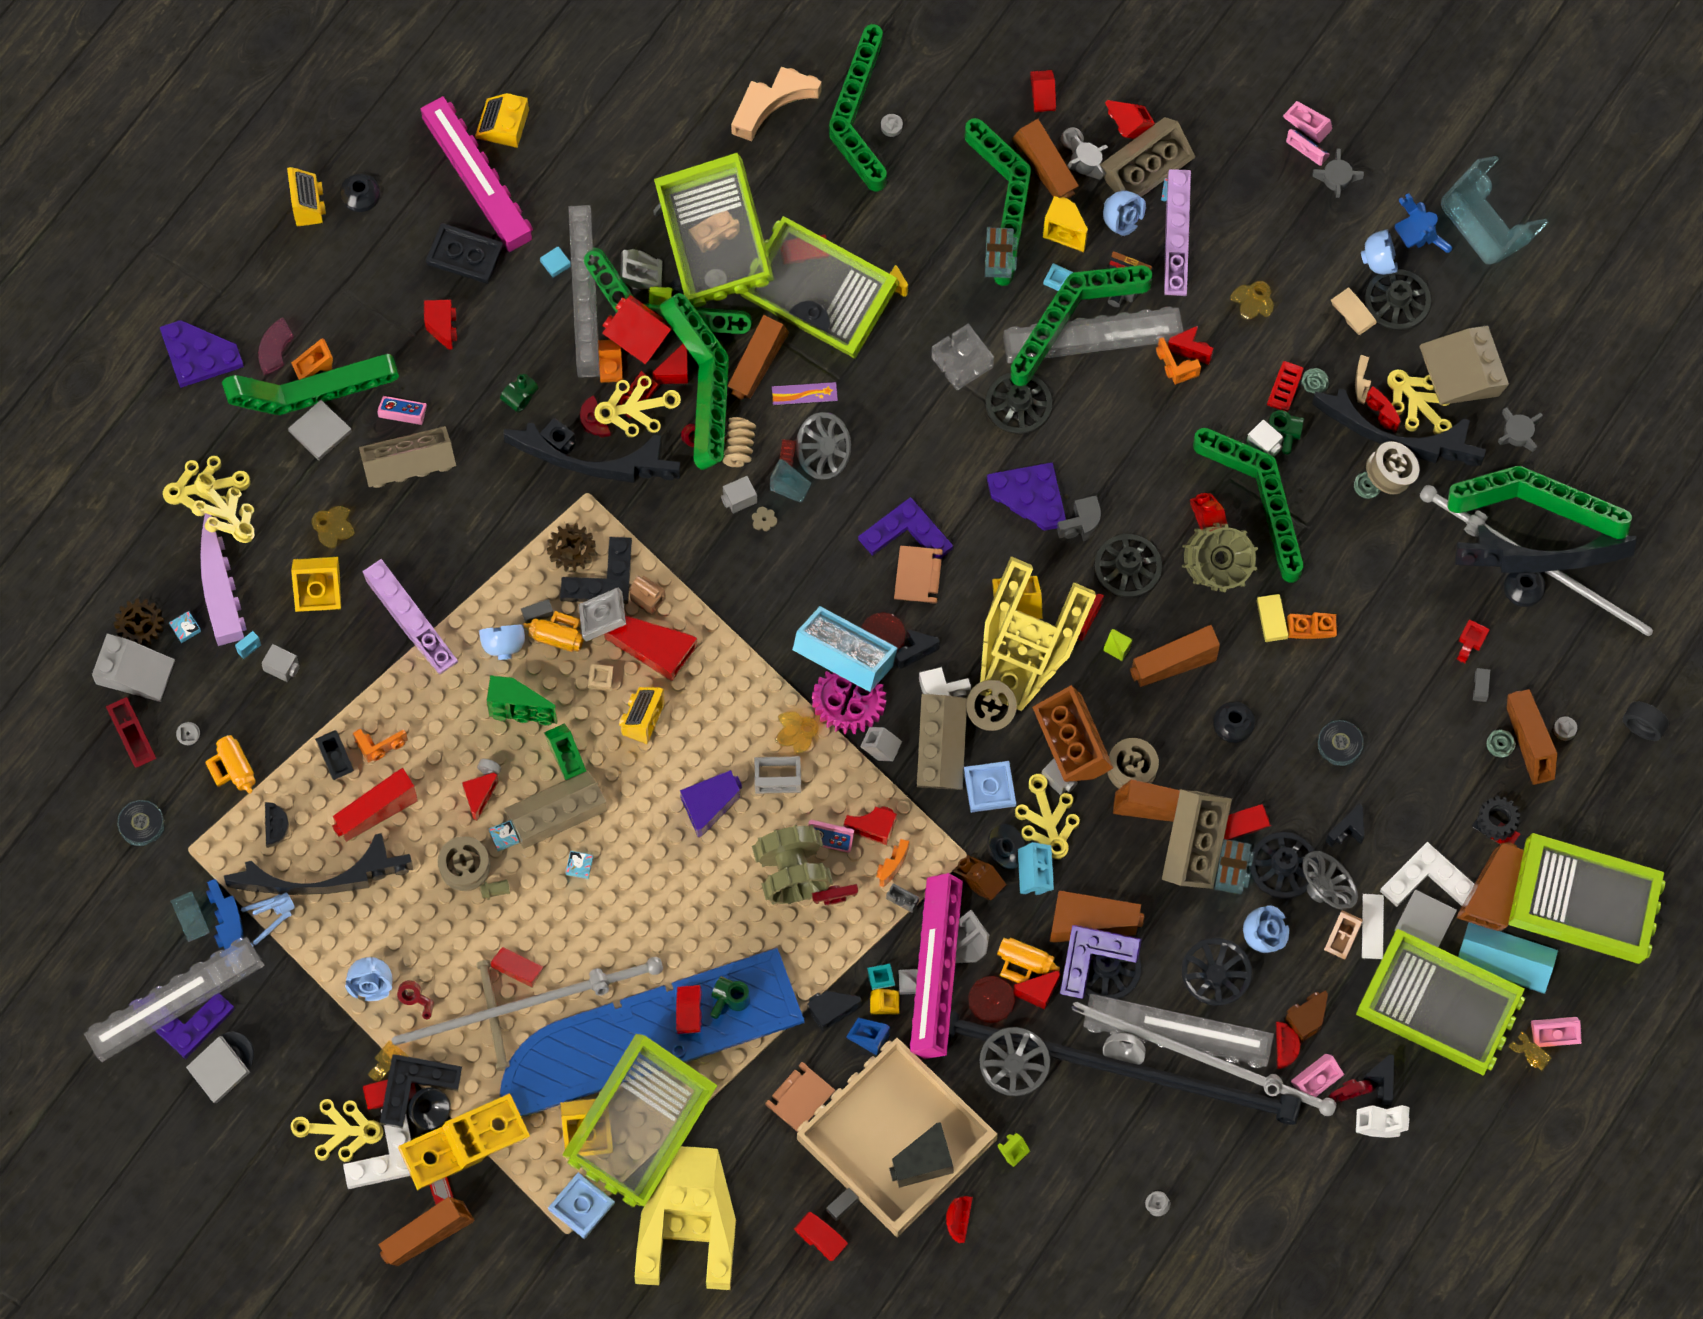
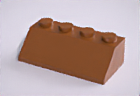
M1072 685L1033 706V710L1065 782L1095 779L1114 768L1083 696Z

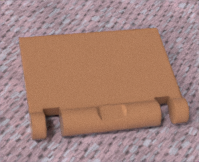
M900 546L894 599L937 603V598L928 597V593H938L942 560L932 559L933 554L942 555V549Z
M803 1062L799 1064V1067L805 1072L803 1076L797 1070H794L772 1095L779 1103L776 1106L770 1100H767L765 1103L769 1109L796 1131L804 1121L807 1120L809 1122L814 1116L815 1111L835 1092V1089Z

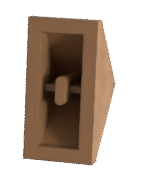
M1342 910L1324 950L1346 959L1363 920Z

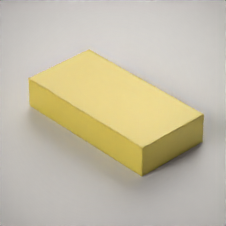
M1280 594L1257 597L1265 642L1288 639Z

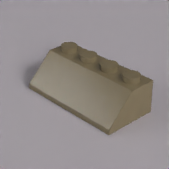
M1164 117L1101 163L1100 166L1106 173L1104 176L1106 183L1115 193L1127 190L1142 197L1168 177L1169 169L1179 170L1194 159L1195 155L1178 121Z
M446 426L359 447L369 487L378 488L393 481L403 482L413 476L424 477L429 475L430 472L438 470L444 472L456 466Z
M922 694L917 772L918 788L963 789L967 698Z
M586 771L506 807L504 810L523 849L606 812L607 805L596 781Z
M1180 789L1162 880L1180 886L1213 889L1232 801L1231 798Z

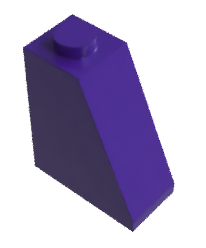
M731 770L680 790V798L698 838L702 837L740 798L742 784L738 776H733Z

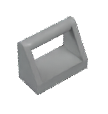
M800 756L754 757L755 794L801 793ZM759 766H796V777H759Z

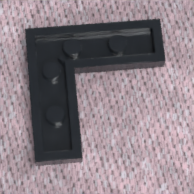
M609 537L607 579L562 577L560 600L585 602L619 587L623 594L624 604H628L632 538Z
M393 1054L380 1125L403 1129L411 1083L458 1091L462 1066Z

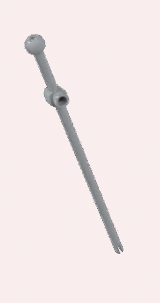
M1426 485L1421 491L1420 497L1424 502H1434L1466 522L1467 525L1464 530L1471 536H1476L1478 525H1485L1498 537L1520 546L1486 525L1485 521L1488 517L1480 511H1476L1474 515H1470L1467 512L1453 513L1447 507L1448 500L1438 495L1433 486ZM1559 570L1546 572L1647 636L1652 635L1653 630L1651 627Z
M651 957L646 964L608 975L603 973L602 969L597 968L590 971L588 981L394 1036L392 1043L393 1045H400L590 989L595 991L596 995L601 996L608 993L610 983L648 972L652 975H658L662 972L663 965L660 958Z
M1073 1003L1072 1009L1075 1012L1264 1087V1091L1269 1096H1276L1281 1093L1299 1098L1302 1102L1319 1108V1111L1324 1116H1331L1335 1111L1337 1104L1332 1098L1322 1100L1284 1085L1282 1079L1276 1074H1271L1268 1077L1261 1076L1081 1003Z

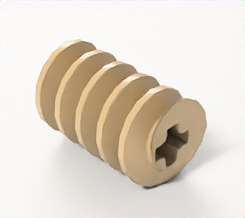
M732 417L728 420L730 424L727 427L728 432L723 463L730 467H742L744 463L751 462L752 458L748 455L752 454L753 450L749 447L754 444L751 438L755 437V433L752 430L756 429V425L746 419Z

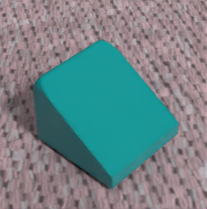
M890 964L867 968L872 990L895 986Z

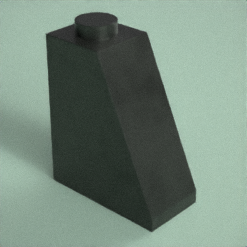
M941 1122L933 1125L892 1158L893 1167H889L892 1181L897 1180L899 1188L954 1173L952 1159Z

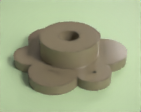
M759 507L757 513L752 514V520H754L753 527L756 530L763 529L764 531H769L770 527H774L777 524V518L774 517L775 512L767 510L765 507Z

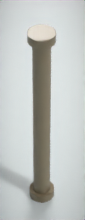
M483 960L477 962V969H480L487 1009L496 1007L489 970L491 962L490 960ZM497 1016L489 1020L497 1058L496 1070L503 1071L510 1067V1064L506 1060L499 1018Z

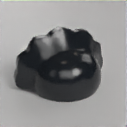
M678 275L669 286L672 288V291H677L684 295L680 276Z

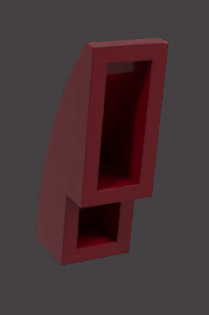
M125 697L106 706L134 767L137 768L156 759L128 698Z

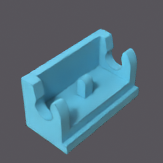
M1032 842L1018 849L1020 893L1028 894L1035 891V895H1040L1054 890L1051 845Z

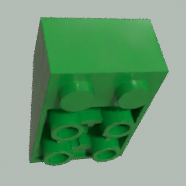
M490 675L487 694L489 717L499 721L515 719L519 723L534 721L545 726L558 723L556 706L514 678Z

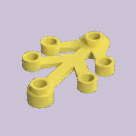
M1403 370L1392 371L1388 376L1387 382L1393 390L1392 406H1399L1401 410H1396L1398 415H1401L1404 410V404L1401 402L1402 391L1409 398L1408 418L1405 422V428L1408 431H1415L1419 426L1417 407L1435 425L1433 429L1435 435L1452 428L1450 421L1441 419L1426 403H1439L1436 393L1416 392L1411 387H1425L1427 390H1433L1434 386L1426 382L1431 380L1430 375H1427L1425 378L1409 377ZM1396 377H1399V378H1401L1403 381L1398 382V381L1395 380V378H1396ZM1413 421L1416 425L1410 426L1408 422ZM1440 425H1446L1447 429L1440 428Z
M641 376L637 381V387L624 405L616 406L622 394L628 392L630 385L626 380H620L616 384V390L609 401L598 404L594 414L598 422L602 424L612 422L623 429L628 437L633 438L639 433L638 426L636 424H629L618 415L627 413L645 425L650 433H656L660 430V422L649 418L640 411L661 406L673 409L679 405L681 399L678 392L669 390L663 397L637 402L643 392L651 386V379L648 376ZM641 379H646L648 386H642L640 384ZM620 383L626 384L627 389L625 391L619 389ZM668 396H672L675 399L673 404L667 402ZM603 409L609 411L610 415L608 417L602 416L601 412ZM651 422L657 424L658 428L656 430L650 428ZM634 427L636 433L633 435L629 434L628 428Z
M217 456L209 457L207 460L208 466L203 472L213 475L215 471L221 468L220 458ZM188 461L185 464V471L176 483L168 484L164 488L163 497L167 503L173 505L182 503L191 509L195 501L188 497V495L196 494L215 505L206 493L199 492L196 489L195 483L194 485L186 486L191 477L199 472V466L196 461ZM212 461L218 462L216 466L210 465ZM190 466H196L194 470H188ZM237 471L232 477L215 480L213 488L217 490L233 486L243 491L250 486V478L246 472ZM240 476L244 477L243 481H237L236 479ZM173 490L178 491L176 495L170 494V492ZM220 496L227 505L228 499L225 496Z
M207 472L200 473L195 481L196 489L199 492L206 493L216 507L197 500L191 508L192 512L197 516H202L204 513L225 519L230 523L227 524L220 522L215 517H209L204 525L207 531L216 532L218 529L232 534L239 542H251L254 538V528L250 524V519L254 513L253 506L250 504H243L239 510V515L242 517L240 522L235 513L241 491L235 487L229 488L226 494L228 504L226 505L213 488L215 483L214 477Z
M1034 774L1029 779V789L1036 794L1042 816L1032 812L1023 804L1016 807L1015 816L1019 820L1027 819L1047 830L1048 837L1035 832L1034 827L1030 825L1023 827L1021 835L1026 841L1033 840L1039 844L1051 845L1052 858L1061 859L1068 853L1069 847L1066 842L1068 837L1079 826L1080 822L1077 815H1068L1065 822L1066 825L1058 836L1056 826L1066 809L1072 806L1073 797L1069 793L1062 794L1059 804L1052 814L1045 794L1047 779L1042 774ZM1040 783L1042 787L1037 789L1034 787V784ZM1068 798L1070 803L1064 804L1062 799ZM1024 809L1026 814L1020 815L1018 810ZM1070 819H1075L1077 823L1075 825H1071L1068 821ZM1030 830L1033 834L1026 836L1024 832ZM1056 845L1061 848L1058 852L1053 850V847Z
M329 1099L321 1101L320 1110L323 1114L328 1115L336 1125L309 1123L304 1117H297L291 1123V1130L297 1137H305L308 1133L334 1135L325 1144L316 1147L315 1155L321 1161L328 1159L330 1152L349 1136L358 1137L349 1146L340 1148L338 1155L343 1162L351 1161L353 1153L365 1143H377L383 1136V1128L380 1123L374 1120L368 1121L358 1110L357 1104L354 1101L345 1102L343 1110L347 1116H352L359 1126H350L334 1108L333 1102ZM325 1104H330L331 1108L329 1110L323 1109ZM353 1105L355 1109L352 1112H348L346 1110L347 1106ZM300 1125H304L305 1130L303 1132L297 1131V1127ZM370 1129L376 1131L374 1136L367 1134ZM321 1149H325L327 1151L324 1156L318 1155V1152ZM344 1151H349L350 1155L348 1157H342Z

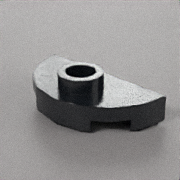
M803 301L796 304L789 311L790 314L829 333L831 326L830 316L827 310L819 303Z
M265 802L266 848L276 846L284 840L288 834L289 822L287 814L282 808L278 807L275 803Z

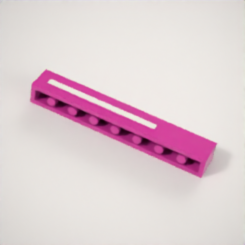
M442 96L422 107V119L507 250L511 252L531 241V231H533L530 222L527 219L524 220L520 215L522 211L516 202L513 203L509 198L511 194L505 185L501 186L498 173L494 168L490 169L488 166L487 156L484 152L480 153L477 149V141L473 135L469 136L466 132L467 127L462 118L458 120L453 104L451 102L447 103Z
M950 873L927 877L910 1041V1052L923 1059L947 1055L963 885L962 880Z

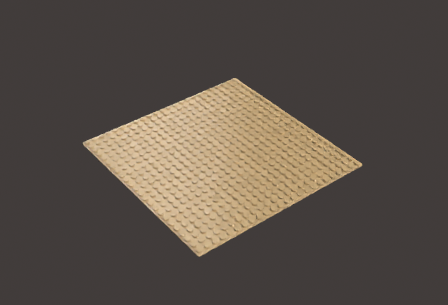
M589 493L584 494L434 628L458 660V663L439 675L416 646L411 648L254 788L251 794L245 796L188 848L189 853L231 896L233 895L234 899L242 907L279 895L227 887L224 875L246 871L245 862L252 861L264 872L275 878L302 884L329 880L350 869L365 854L375 834L382 833L387 858L410 854L413 870H409L404 875H386L381 880L368 879L370 888L332 894L289 895L295 909L290 911L292 916L283 920L269 934L391 1058L393 1054L462 1066L458 1091L432 1087L443 1091L450 1100L449 1117L451 1119L500 1098L501 1081L505 1070H496L497 1058L490 1020L486 1019L400 1045H393L392 1038L487 1010L480 969H477V962L483 960H490L491 962L502 947L542 966L543 970L533 988L489 967L496 1007L588 981L590 971L597 968L602 969L603 973L608 975L646 964L651 957L660 958L663 965V970L658 975H652L648 972L610 983L608 993L601 996L596 995L595 991L590 989L498 1016L507 1062L510 1061L515 1051L529 1036L548 1024L612 1002L615 1009L621 1008V999L663 985L668 992L673 990L672 982L774 948H778L801 1013L803 1014L807 1010L808 1000L816 993L822 994L827 991L909 913L906 909L886 899V894L893 883L918 896L919 904L925 898L927 877L951 874L958 866V862L967 856L961 847L839 731L835 732L833 725L827 728V720L820 722V715H815V708ZM566 523H569L570 528H573L577 523L580 530L585 526L587 529L586 534L592 533V540L596 544V547L593 548L595 549V556H590L592 562H584L585 569L577 566L576 572L573 571L572 567H569L568 571L565 572L563 565L560 568H556V561L551 562V555L547 554V548L549 547L547 540L552 539L551 532L558 533V526L566 529ZM609 537L632 538L629 589L637 576L642 578L644 575L665 590L666 599L655 613L650 615L630 600L629 591V602L624 604L625 616L693 635L697 638L698 647L673 681H670L606 640L604 634L589 641L584 640L580 652H569L535 641L534 638L528 636L529 631L524 628V644L520 651L511 654L512 659L498 660V656H491L483 649L479 630L508 625H523L525 621L521 608L547 599L550 601L553 614L557 611L580 619L579 604L583 602L560 600L561 578L607 579ZM561 540L558 542L556 550L558 549V546L561 545ZM584 546L585 549L581 550V554H582V555L584 554V552H585V550H586V546ZM552 617L546 618L544 620L551 621ZM558 621L555 622L556 624L563 625L573 629V626L561 623ZM580 623V626H579V628H578V631H580V634H582L581 623ZM591 664L614 667L611 691L588 688ZM490 675L514 678L556 706L558 723L545 726L534 721L519 723L515 719L499 721L489 717L487 694ZM639 687H660L664 690L665 705L648 744L623 736L619 723L623 713H628L630 708L628 702L632 693L636 694ZM565 723L572 733L586 771L594 778L606 801L607 811L523 849L519 841L516 845L497 851L489 829L510 821L504 808L566 781L544 735V732ZM361 729L364 735H370L375 745L401 730H405L408 740L403 747L397 750L392 749L385 753V756L380 760H372L368 763L354 740L353 732ZM337 730L354 771L333 780L319 752L315 739ZM800 756L801 793L755 794L754 757ZM481 759H489L501 766L498 776L499 782L478 821H476L472 817L462 782L484 776L477 766ZM759 766V777H796V766ZM404 768L415 786L418 802L347 842L343 836L338 837L332 828V825L335 824L333 815L399 769ZM731 770L733 776H738L742 784L740 798L702 837L698 838L680 798V790ZM265 802L275 803L278 807L282 808L287 814L289 822L288 834L284 840L276 846L266 848ZM875 806L879 808L881 806L888 807L897 814L896 823L887 846L854 834L852 848L849 853L820 847L816 855L806 858L808 864L823 863L826 868L829 867L833 884L830 886L838 885L844 887L857 884L858 893L855 897L852 895L847 896L845 902L833 905H824V901L816 904L813 898L791 904L772 905L770 900H765L761 883L766 881L768 875L778 872V867H762L760 862L756 863L752 846L756 844L758 838L772 833L774 830L793 827L794 825L808 826L809 820L844 827L847 815L864 816L872 812ZM468 836L477 839L486 848L490 859V873L485 882L488 884L507 879L510 894L490 897V900H487V898H482L480 886L470 891H459L451 888L444 882L438 868V855L441 848L449 840L456 837ZM900 839L909 841V850L900 870L885 887L879 886L880 878H876L879 864L884 865L885 858L891 859L894 845L899 846ZM469 851L472 854L476 871L480 865V857L476 853ZM570 851L593 855L589 879L566 875ZM452 857L448 863V870L453 875L459 876L456 873ZM466 861L462 862V867L466 866ZM259 908L247 911L265 930L282 915L281 913L277 915L273 908L254 915L253 911ZM374 957L384 961L389 966L393 983L392 990L389 991V995L386 998L378 1001H365V997L358 995L357 999L347 992L345 984L348 969L356 960ZM407 980L417 982L421 987V994L433 1000L434 1008L430 1019L426 1020L422 1017L424 1006L421 1004L405 1005L399 1001L397 992L402 982ZM406 989L408 992H414L412 989ZM785 1030L686 1062V1064L718 1085L709 1099L711 1101ZM665 1070L660 1072L690 1092L689 1097L655 1073L651 1075L687 1099L685 1103L648 1077L642 1078L683 1105L681 1109L638 1079L634 1081L680 1111L678 1115L631 1083L627 1082L626 1084L676 1117L675 1120H671L619 1085L608 1103L613 1153L582 1156L621 1183H624L659 1150L694 1092L693 1089ZM418 1084L422 1089L431 1087ZM600 1092L573 1101L596 1099ZM561 1105L523 1117L522 1120L530 1137L489 1155V1157L565 1234H569L573 1230L552 1214L548 1207L578 1172L606 1195L610 1196L612 1193L604 1188L606 1184L599 1180L597 1183L586 1176L587 1171L580 1168L577 1170L567 1164L569 1159L562 1155L565 1151ZM494 1119L492 1127L496 1131H501L504 1129V1123L500 1119Z

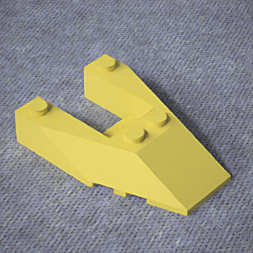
M1010 557L985 621L980 682L997 680L1006 684L1015 695L1016 709L1022 711L1040 691L1042 686L1070 657L1096 594L1095 591L1073 583L1055 626L1017 611V605L1033 567L1031 564ZM986 689L979 694L983 696L991 695L992 690ZM999 693L998 698L1001 703L1008 705L1005 694Z
M681 1146L641 1212L635 1265V1284L659 1285L663 1239L709 1242L706 1277L707 1289L731 1290L736 1218L718 1149Z

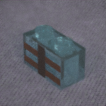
M987 227L985 277L1011 278L1012 270H1016L1017 257H1013V250H1017L1018 237H1013L1014 229Z
M1223 840L1215 890L1242 894L1243 887L1248 888L1250 874H1247L1246 870L1247 865L1252 866L1254 853L1250 852L1251 844Z

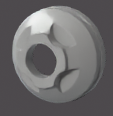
M1119 1032L1111 1035L1106 1039L1103 1046L1105 1057L1137 1065L1142 1064L1145 1058L1146 1050L1144 1044L1136 1035L1131 1033Z

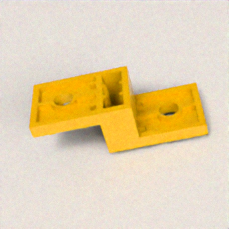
M509 1093L446 1121L442 1127L399 1145L398 1149L417 1190L478 1164L486 1156L527 1139L530 1135ZM494 1119L502 1120L504 1129L496 1131L492 1127V1121ZM425 1153H433L436 1157V1162L431 1165L425 1163L423 1159Z

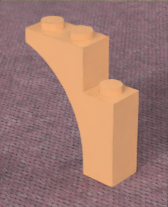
M784 67L780 68L772 88L764 83L751 81L731 124L732 134L752 141L762 122L779 107L800 99L819 98L822 81L814 76H806L798 73L795 69H786Z

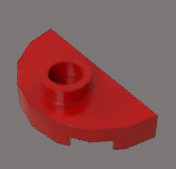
M1276 1022L1277 1069L1289 1066L1295 1061L1299 1055L1301 1044L1299 1035L1286 1023Z
M961 1196L954 1199L947 1211L946 1223L948 1231L958 1243H965L973 1197Z

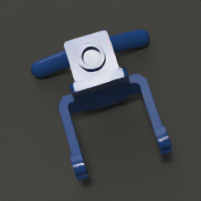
M1409 193L1405 195V199L1403 197L1400 198V204L1404 206L1410 217L1395 224V229L1408 248L1414 245L1420 248L1427 241L1428 244L1433 242L1447 253L1451 252L1452 246L1436 233L1437 215L1432 212L1426 213L1424 203L1419 202L1416 205Z

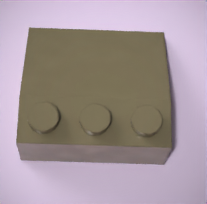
M1488 326L1468 328L1420 345L1440 405L1499 397L1509 385Z

